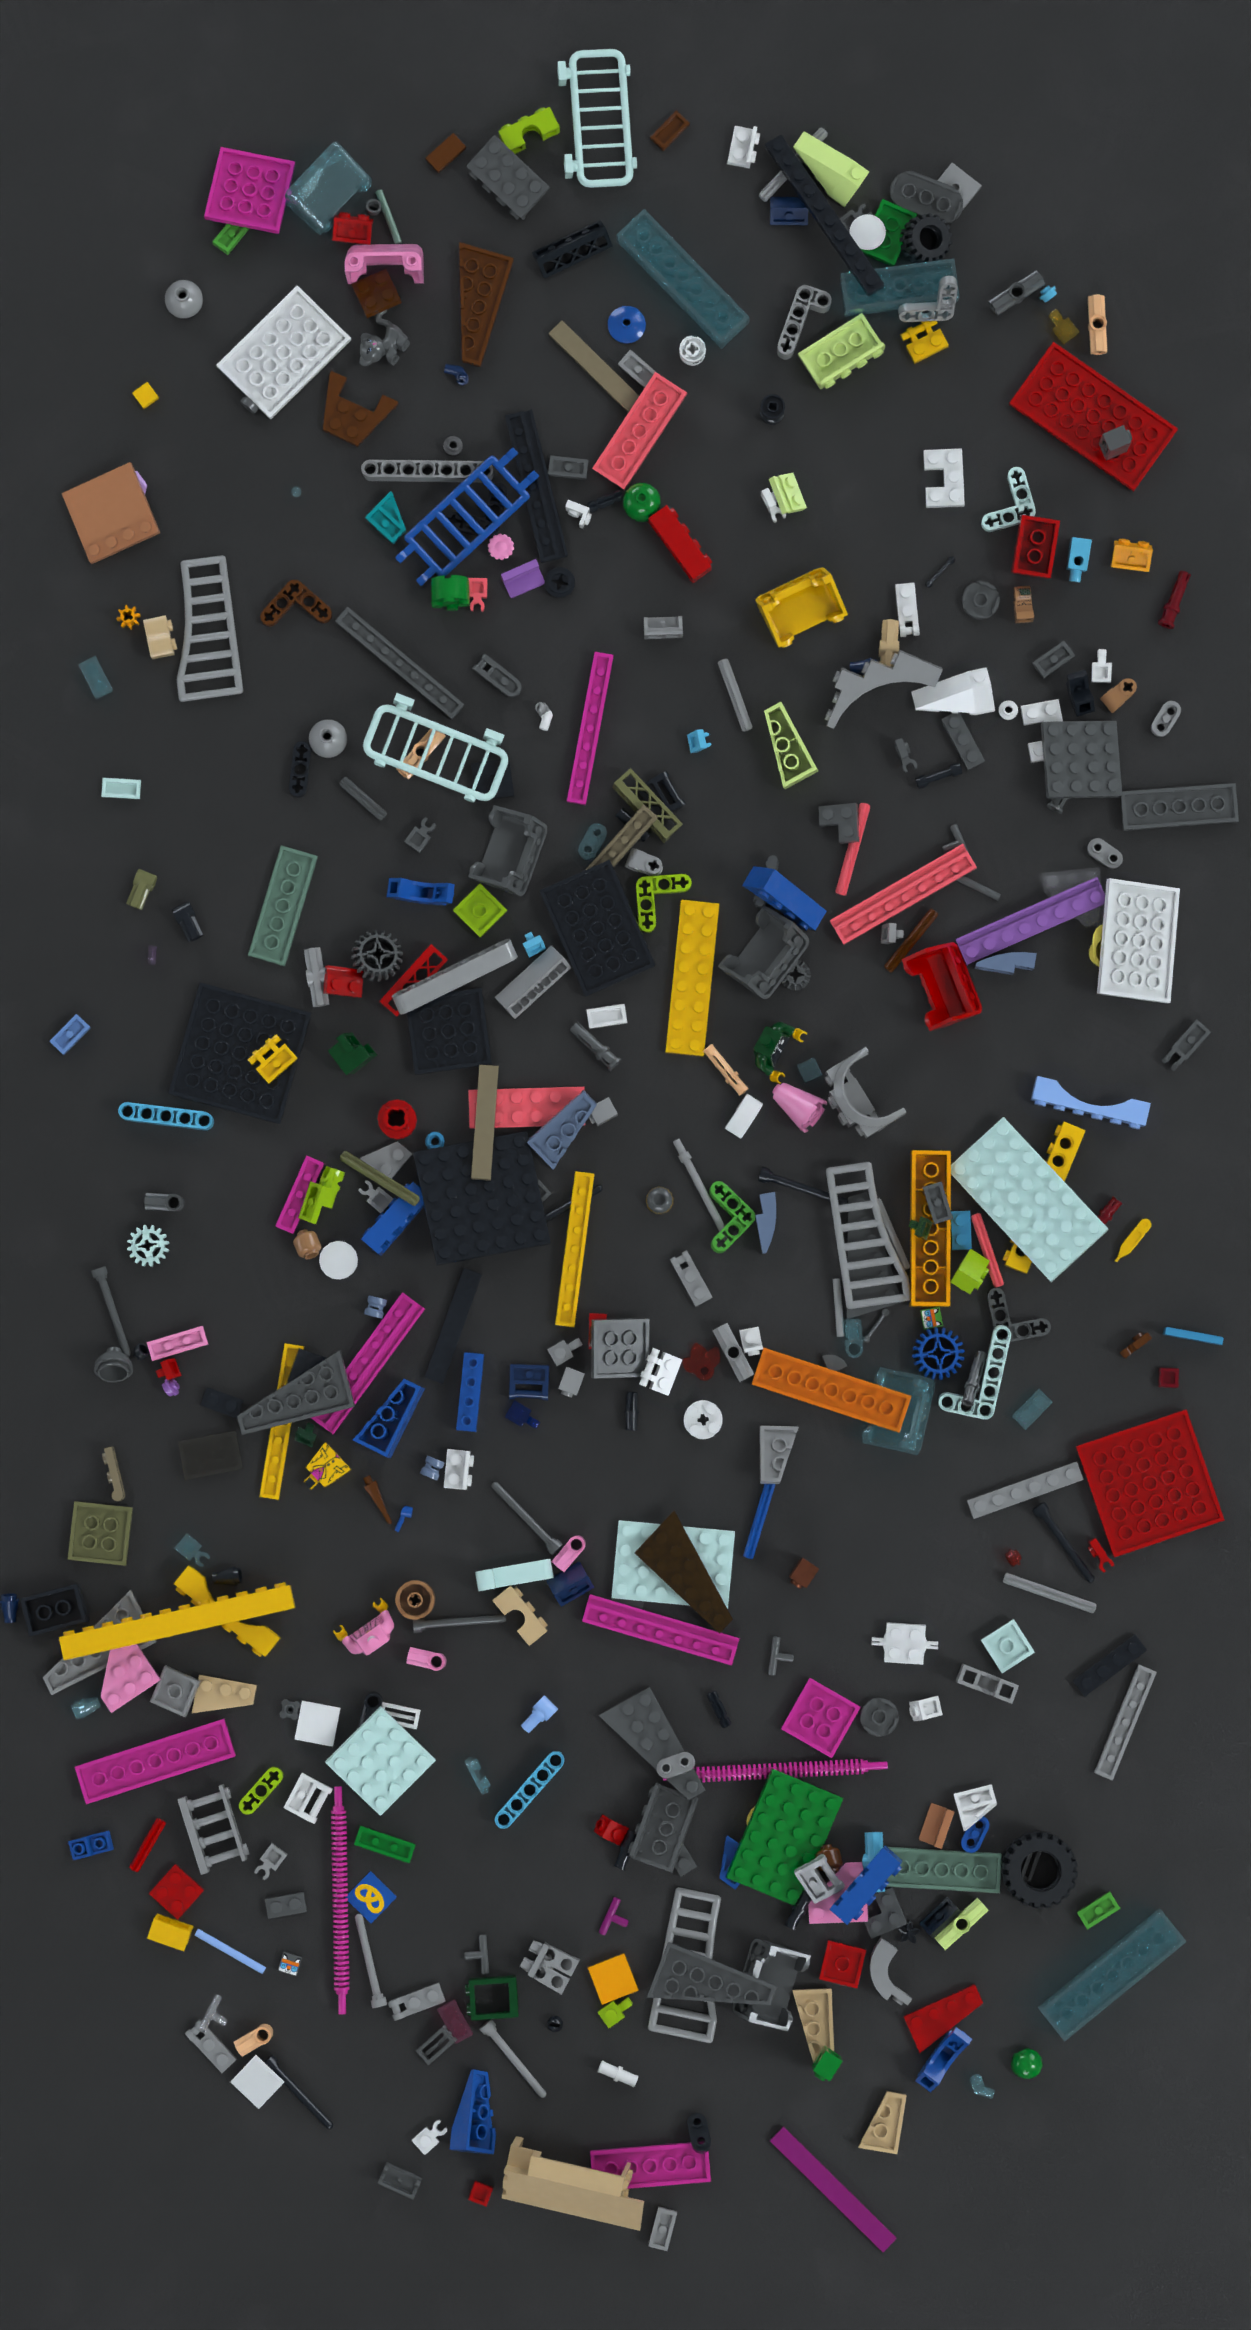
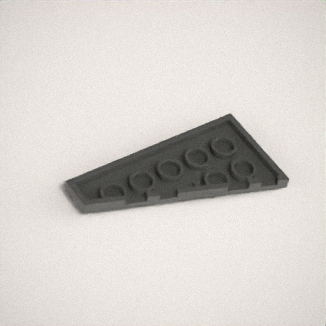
M650 1687L598 1715L656 1770L660 1760L685 1752ZM682 1759L681 1764L687 1765L688 1759ZM669 1765L663 1766L664 1772H668L670 1770ZM694 1768L687 1773L667 1779L688 1800L706 1791Z

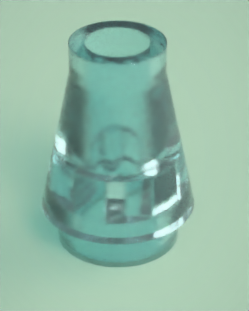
M97 1696L75 1701V1704L70 1705L76 1720L85 1718L101 1707Z

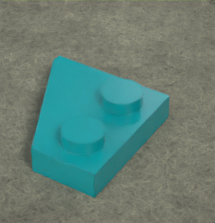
M390 491L365 519L394 545L406 532V528L394 495Z

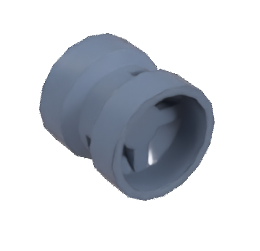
M368 1296L367 1302L369 1304L365 1308L364 1315L383 1319V1307L386 1306L387 1300Z
M427 1455L425 1467L421 1469L420 1474L438 1480L440 1476L439 1471L445 1463Z

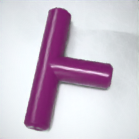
M613 1898L599 1929V1934L606 1935L611 1922L627 1927L629 1921L615 1915L621 1901L619 1898Z

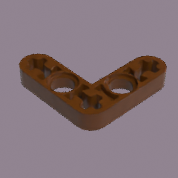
M291 580L265 607L260 616L265 626L272 627L278 623L295 602L320 623H328L332 618V611L328 605L300 581ZM293 585L295 587L298 585L299 592L297 593L294 591L290 595L293 599L290 600L289 597L284 593L287 592V594L289 595L292 591L291 586ZM306 597L314 598L315 601L312 606L304 604ZM284 598L287 600L288 603L285 608L277 606L279 599ZM318 603L321 604L318 606L323 612L327 610L328 616L326 618L324 616L320 618V613L315 609ZM274 606L275 609L278 612H280V614L278 615L277 612H275L272 616L274 619L273 621H265V615H271L274 611L271 607Z

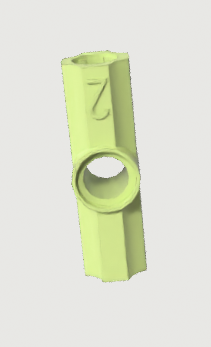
M976 1898L935 1939L945 1950L948 1949L989 1910ZM959 1919H965L967 1924L965 1928L959 1929L956 1927V1922Z

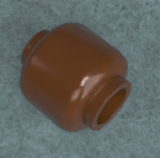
M831 1844L821 1846V1850L815 1854V1857L824 1854L833 1872H839L843 1865L840 1850L832 1847ZM819 1866L818 1870L824 1872L821 1866Z

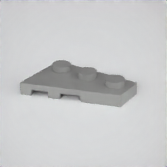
M759 1427L760 1484H780L799 1427Z

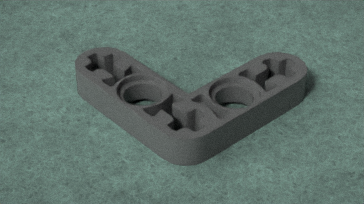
M993 1288L988 1292L987 1301L993 1329L996 1327V1324L1007 1322V1327L1011 1332L1010 1342L1044 1336L1050 1332V1322L1044 1318L1011 1324L1004 1291L1000 1288ZM993 1291L1001 1294V1298L998 1301L999 1304L1003 1303L1004 1307L992 1308V1305H996L995 1299H991V1296L994 1294ZM997 1310H1002L1005 1313L1003 1321L995 1319L994 1314ZM1039 1322L1047 1325L1044 1333H1041V1330H1034L1035 1335H1031L1032 1328L1029 1323H1033V1327L1038 1326ZM1024 1325L1028 1328L1026 1336L1018 1334L1017 1329L1019 1326ZM1000 1329V1330L997 1331L996 1336H997V1338H999V1339H1003L1002 1337H999V1336H998V1334L1001 1333V1329Z

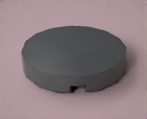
M977 581L966 587L961 602L967 615L973 619L982 620L995 614L999 607L1000 597L995 586L989 582Z
M882 1697L867 1701L860 1712V1722L863 1728L869 1734L876 1737L892 1733L899 1721L896 1706L890 1700Z

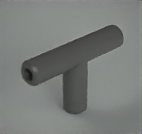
M952 825L950 828L956 841L942 846L943 852L947 853L961 844H964L968 851L958 825Z
M774 1636L772 1640L768 1675L771 1676L776 1675L777 1661L793 1662L794 1655L779 1653L781 1638Z
M485 1934L479 1935L480 1951L465 1952L464 1958L465 1960L480 1959L481 1972L483 1975L489 1974L487 1937Z

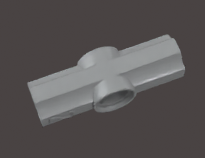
M308 948L304 950V956L307 966L308 987H310L313 1007L330 1005L329 995L323 994L326 969L323 966L321 948Z
M728 1323L712 1330L739 1382L754 1375ZM729 1348H737L739 1355L736 1358H731L728 1355Z

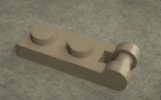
M114 1447L104 1448L105 1453H102L105 1465L108 1464L110 1471L107 1472V1478L114 1488L112 1499L122 1501L125 1498V1490Z

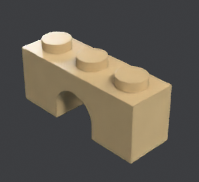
M509 1586L492 1601L504 1616L512 1610H519L524 1614L525 1623L517 1632L530 1646L548 1631L546 1629L548 1624L542 1617H536L533 1613L535 1608L529 1601L527 1603L521 1598L523 1593L517 1586L514 1588Z

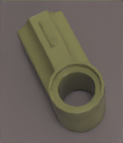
M138 869L133 881L134 886L126 904L142 910L149 893L152 892L156 884L157 876Z

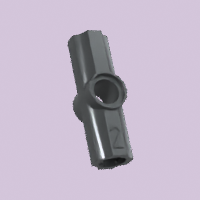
M1034 271L1021 281L1013 283L1010 288L988 301L993 313L996 316L1000 315L1045 286L1043 277L1040 273ZM1018 290L1022 295L1016 297L1012 294V291Z

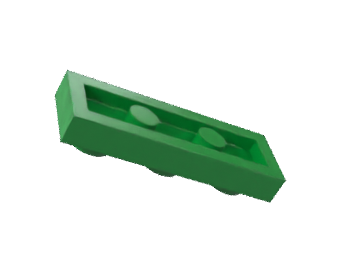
M361 1825L354 1843L356 1846L410 1863L416 1846L414 1843Z

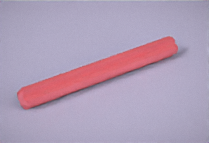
M867 803L859 804V842L848 844L838 880L836 893L845 896L848 891L870 811V805Z

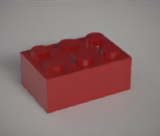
M1028 515L1020 516L1011 573L1046 579L1051 578L1060 520Z

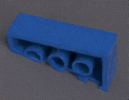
M753 866L742 885L783 913L786 918L796 922L797 926L804 931H807V929L816 930L827 912L775 869Z
M414 1182L411 1184L407 1183L404 1187L419 1196L420 1201L418 1204L413 1206L400 1197L398 1199L395 1197L389 1203V1209L385 1213L382 1212L376 1218V1223L363 1234L361 1240L380 1256L384 1254L424 1207L420 1187Z
M403 1379L388 1397L387 1401L376 1411L371 1420L365 1424L360 1433L355 1436L353 1441L387 1458H391L425 1388Z

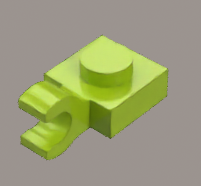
M629 1997L618 2005L613 2000L597 2013L607 2027L611 2028L625 2018L623 2011L631 2007L633 2003Z

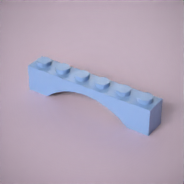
M1037 1076L1035 1079L1031 1100L1035 1101L1034 1104L1046 1107V1104L1053 1105L1055 1110L1065 1111V1109L1073 1110V1114L1080 1116L1086 1113L1096 1120L1107 1118L1110 1119V1123L1121 1125V1122L1129 1124L1128 1127L1134 1129L1146 1126L1151 1104L1130 1099L1124 1103L1111 1106L1091 1105L1071 1096L1060 1086L1057 1080Z

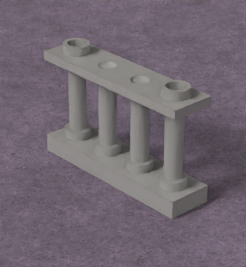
M224 1784L218 1786L220 1792L196 1800H188L187 1796L177 1799L201 1875L210 1871L209 1867H212V1864L240 1856L242 1861L248 1859L249 1850L247 1844L242 1842L229 1801L232 1798L229 1787L225 1788ZM223 1799L225 1811L201 1819L193 1817L192 1811L194 1808ZM229 1818L232 1829L206 1838L199 1836L198 1830L200 1827ZM231 1837L235 1838L238 1848L211 1857L205 1855L204 1848L207 1845Z

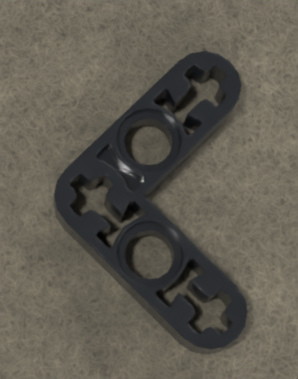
M495 483V486L501 488L507 498L506 486L502 483ZM490 491L487 505L490 508L498 506L500 513L497 516L499 517L504 512L505 507L495 501L496 497ZM450 512L446 515L448 520L456 517V521L462 522V517L458 512ZM486 514L484 518L472 516L484 530L491 523L490 520H487ZM465 520L463 522L464 528H460V523L454 524L459 532L478 536L474 530L467 528ZM500 526L487 538H493V536L498 535Z

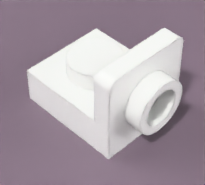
M568 500L565 506L566 511L572 517H582L579 528L583 529L585 524H589L592 514H589V507Z
M759 1327L739 1330L743 1352L748 1353V1356L760 1354L759 1350H763Z
M938 1696L909 1702V1711L913 1721L943 1715Z

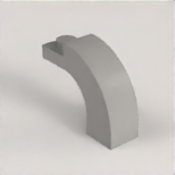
M880 1937L872 1950L869 1962L873 1984L880 1995L886 2000L892 1994L894 1995L892 1999L898 2004L902 2005L905 2003L909 2005L912 2000L911 1996L895 1986L888 1976L889 1963L898 1949Z

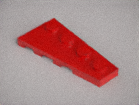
M973 1984L903 2016L919 2053L983 2004L976 1985Z

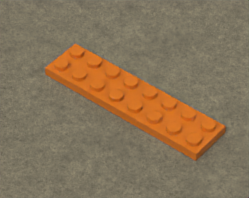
M763 1348L752 1381V1385L900 1433L911 1400L910 1395L767 1348Z

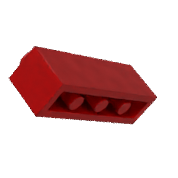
M666 505L650 516L648 523L691 582L694 583L712 570V560L707 554L703 555L700 551L701 546L695 538L692 540L689 536L690 531L688 527L678 521L677 518L679 516L674 508L670 509Z

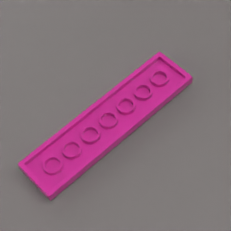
M224 1718L75 1766L85 1803L89 1804L235 1757L236 1754Z

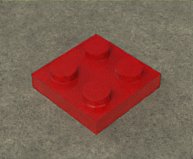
M175 1864L149 1894L178 1920L202 1894L204 1889Z
M828 1940L819 1979L858 1988L866 1949Z

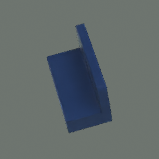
M770 197V225H808V209L800 197Z
M580 1562L575 1563L565 1572L562 1571L555 1575L554 1578L546 1581L561 1607L595 1588Z

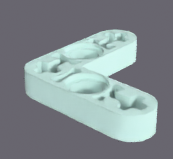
M1011 468L1007 476L1015 506L984 515L981 526L985 531L993 532L1019 525L1020 520H1017L1015 510H1018L1019 514L1024 512V508H1027L1028 511H1032L1029 516H1035L1036 509L1025 472L1022 468ZM1014 472H1016L1018 475L1021 474V476L1019 477V483H1024V485H1019L1014 488V486L1017 485L1016 479L1012 478ZM1021 489L1025 490L1027 497L1019 499L1016 496V492ZM1011 513L1014 516V520L1006 522L1003 519V515ZM997 515H1000L999 518L1002 525H999V521L994 522L993 527H990L989 524H985L988 518H990L991 521L997 520Z

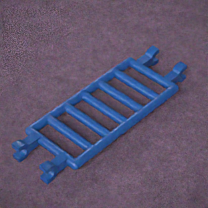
M511 448L500 460L493 455L489 456L404 536L405 541L409 545L395 557L396 560L401 564L415 551L430 567L416 579L420 586L435 573L437 576L445 575L446 577L530 498L529 493L525 489L539 475L533 470L521 483L511 475L504 466L518 454L514 448ZM491 465L496 468L520 495L513 504L484 474ZM477 478L506 508L499 517L470 487ZM463 491L492 521L485 530L456 500ZM449 504L478 534L471 543L442 513ZM435 517L464 547L457 556L428 526ZM421 530L450 560L443 569L414 539Z

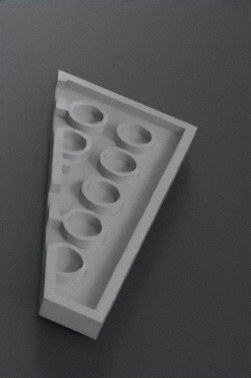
M132 1590L94 1626V1629L101 1628V1624L113 1621L114 1625L119 1624L121 1619L132 1617L133 1620L140 1619V1615L143 1612ZM157 1640L139 1643L138 1646L142 1650L156 1643ZM110 1650L69 1660H63L62 1658L43 1677L50 1694L53 1695L105 1669Z

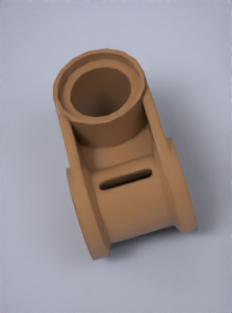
M1126 678L1105 693L1100 700L1113 713L1134 694L1137 685L1133 679ZM1124 684L1126 686H1131L1130 691L1127 690L1125 692L1123 690V688L1125 687Z

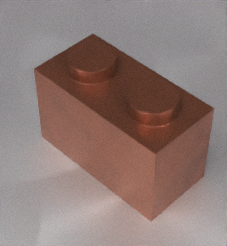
M801 1557L789 1575L792 1579L790 1583L799 1589L802 1586L807 1588L819 1568Z

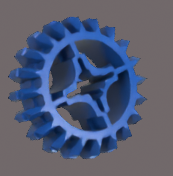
M937 1327L934 1328V1334L931 1333L930 1329L926 1330L927 1337L921 1333L920 1337L923 1341L916 1339L915 1342L919 1344V1347L914 1346L912 1348L914 1351H918V1354H913L912 1358L918 1357L919 1359L914 1362V1365H922L918 1371L921 1372L923 1369H926L925 1377L931 1372V1379H935L936 1374H938L939 1380L943 1379L942 1373H945L946 1377L949 1378L950 1370L956 1374L957 1371L954 1366L961 1368L962 1365L957 1361L964 1360V1357L959 1356V1353L965 1352L964 1349L958 1350V1346L963 1345L962 1342L956 1344L955 1340L959 1338L958 1335L951 1338L950 1336L953 1331L950 1330L946 1335L945 1328H942L941 1333H938ZM934 1338L933 1349L923 1352L926 1342ZM940 1338L946 1339L953 1349H944L941 1346ZM937 1344L939 1351L948 1352L943 1354V1356L941 1355V1359L934 1355H928L936 1351ZM954 1355L952 1363L943 1369L944 1357ZM923 1358L934 1359L937 1370L929 1367Z

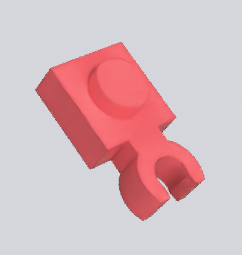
M468 578L470 598H473V601L470 603V610L474 612V605L479 604L481 612H484L485 606L482 599H487L488 579Z

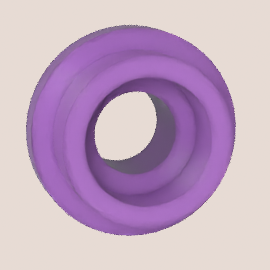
M165 1379V1382L162 1384L165 1393L170 1397L178 1395L180 1387L175 1379Z

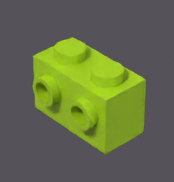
M970 1249L959 1265L951 1283L968 1294H971L974 1288L978 1290L989 1271L986 1267L990 1260Z

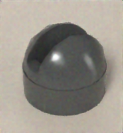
M370 199L366 203L367 213L370 216H377L381 211V203L376 199Z

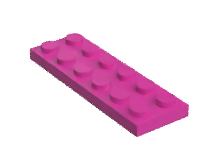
M698 2141L699 2144H703V2143L705 2142V2141ZM691 2142L590 2150L591 2169L621 2176L627 2162L631 2163L630 2169L633 2170V2174L627 2189L711 2182L709 2151L699 2154L693 2150Z

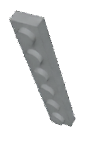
M1076 1461L967 1500L972 1517L975 1519L1082 1481L1083 1477Z

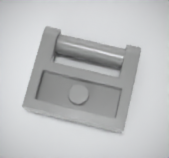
M824 1854L794 1870V1874L814 1904L834 1895L845 1887V1884L837 1878L827 1863V1858ZM821 1866L833 1884L832 1886L828 1887L816 1869L817 1867Z

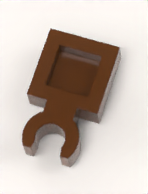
M1142 1332L1138 1333L1132 1338L1134 1342L1123 1349L1120 1354L1123 1358H1127L1151 1340L1152 1337L1148 1332L1144 1334Z

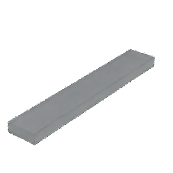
M1139 1664L1137 1665L1095 1768V1774L1113 1781L1157 1673L1156 1671Z

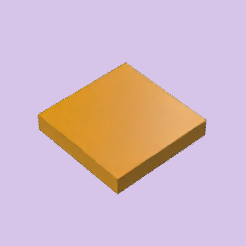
M625 1953L588 1967L602 2005L639 1991Z

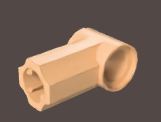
M261 2024L256 2029L234 2041L238 2053L243 2057L261 2045L268 2043L273 2036L272 2027L268 2024ZM259 2030H266L268 2038H261Z

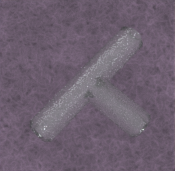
M216 1994L198 2028L201 2032H206L211 2019L222 2026L227 2024V2019L215 2012L222 1999L220 1995Z

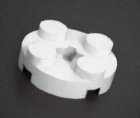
M706 1400L694 1402L687 1408L684 1414L686 1430L698 1439L713 1437L722 1426L723 1419L720 1409L714 1403ZM701 1414L709 1418V1421H706L704 1426L701 1422L697 1421Z

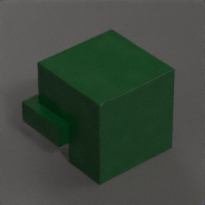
M352 1032L341 1034L336 1038L339 1042L328 1050L345 1075L355 1074L377 1056L369 1043L363 1046Z

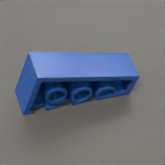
M885 1845L832 1905L830 1910L846 1925L853 1918L857 1920L864 1912L861 1910L865 1904L869 1906L876 1899L874 1894L877 1890L883 1891L890 1883L887 1881L892 1874L895 1877L902 1869L900 1866L902 1860Z

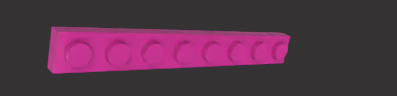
M594 653L567 802L586 806L614 657L611 654Z

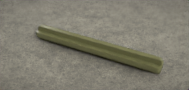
M344 1151L341 1154L340 1159L342 1162L409 1204L416 1206L420 1201L417 1194L348 1151Z

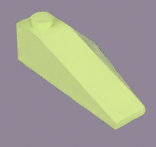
M806 132L802 133L793 146V149L804 164L815 175V179L823 186L826 194L843 207L846 206L869 173L868 170L854 160Z

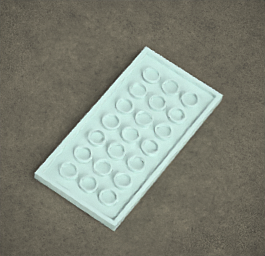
M1004 1117L951 1164V1175L1050 1282L1056 1279L1109 1230Z

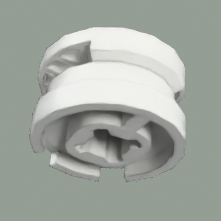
M693 336L684 338L679 347L680 359L685 364L691 366L698 365L703 361L706 353L703 340Z

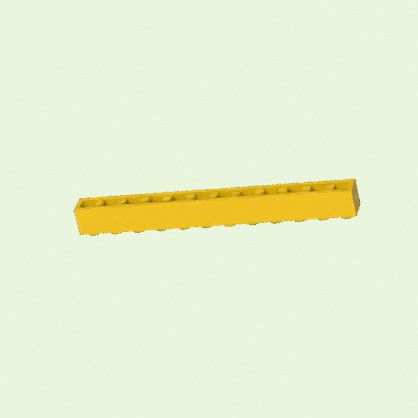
M286 1582L274 1584V1589L267 1590V1587L255 1589L256 1593L252 1594L243 1591L236 1593V1597L230 1599L228 1595L217 1597V1601L212 1603L209 1602V1599L197 1602L198 1606L190 1607V1604L178 1606L179 1610L172 1612L171 1608L159 1610V1615L152 1616V1613L140 1615V1619L137 1620L128 1617L121 1619V1623L115 1625L113 1621L102 1623V1627L94 1629V1625L82 1628L83 1632L75 1633V1630L63 1632L62 1637H59L63 1660L294 1609L296 1607L291 1585L286 1586Z

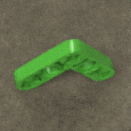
M716 1181L709 1188V1194L733 1218L711 1241L712 1250L716 1253H723L755 1221V1213L725 1183ZM715 1187H721V1193L716 1194ZM728 1193L729 1196L723 1202L721 1199ZM729 1199L735 1200L737 1208H729L727 1201ZM740 1207L743 1208L741 1212L744 1215H750L749 1220L744 1221L742 1219L744 1216L740 1212L738 1215L736 1214ZM730 1226L737 1227L738 1234L735 1236L731 1235L728 1232V1228ZM726 1236L728 1239L723 1243L724 1248L722 1246L718 1248L716 1246L717 1241L720 1242Z

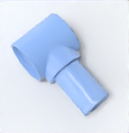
M544 1695L532 1707V1714L521 1727L530 1733L540 1722L547 1721L558 1708Z

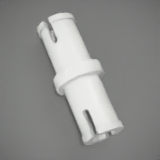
M603 2060L597 2071L613 2078L615 2082L620 2081L633 2088L638 2080V2075L623 2070L621 2066L616 2067Z

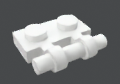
M653 1348L651 1354L647 1356L646 1360L648 1362L645 1370L641 1372L639 1384L646 1387L650 1380L652 1382L649 1389L669 1396L682 1359L664 1352L659 1359L657 1357L660 1350ZM657 1364L658 1366L655 1371V1374L652 1375L651 1373L654 1368V1365Z

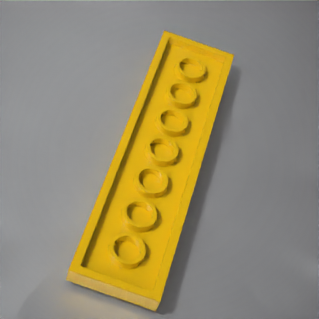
M681 900L665 1053L704 1057L703 1051L705 1050L719 903Z

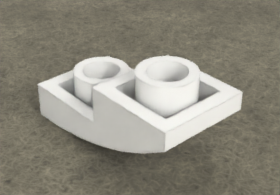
M746 1094L736 1108V1112L725 1126V1129L742 1138L757 1116L763 1103Z

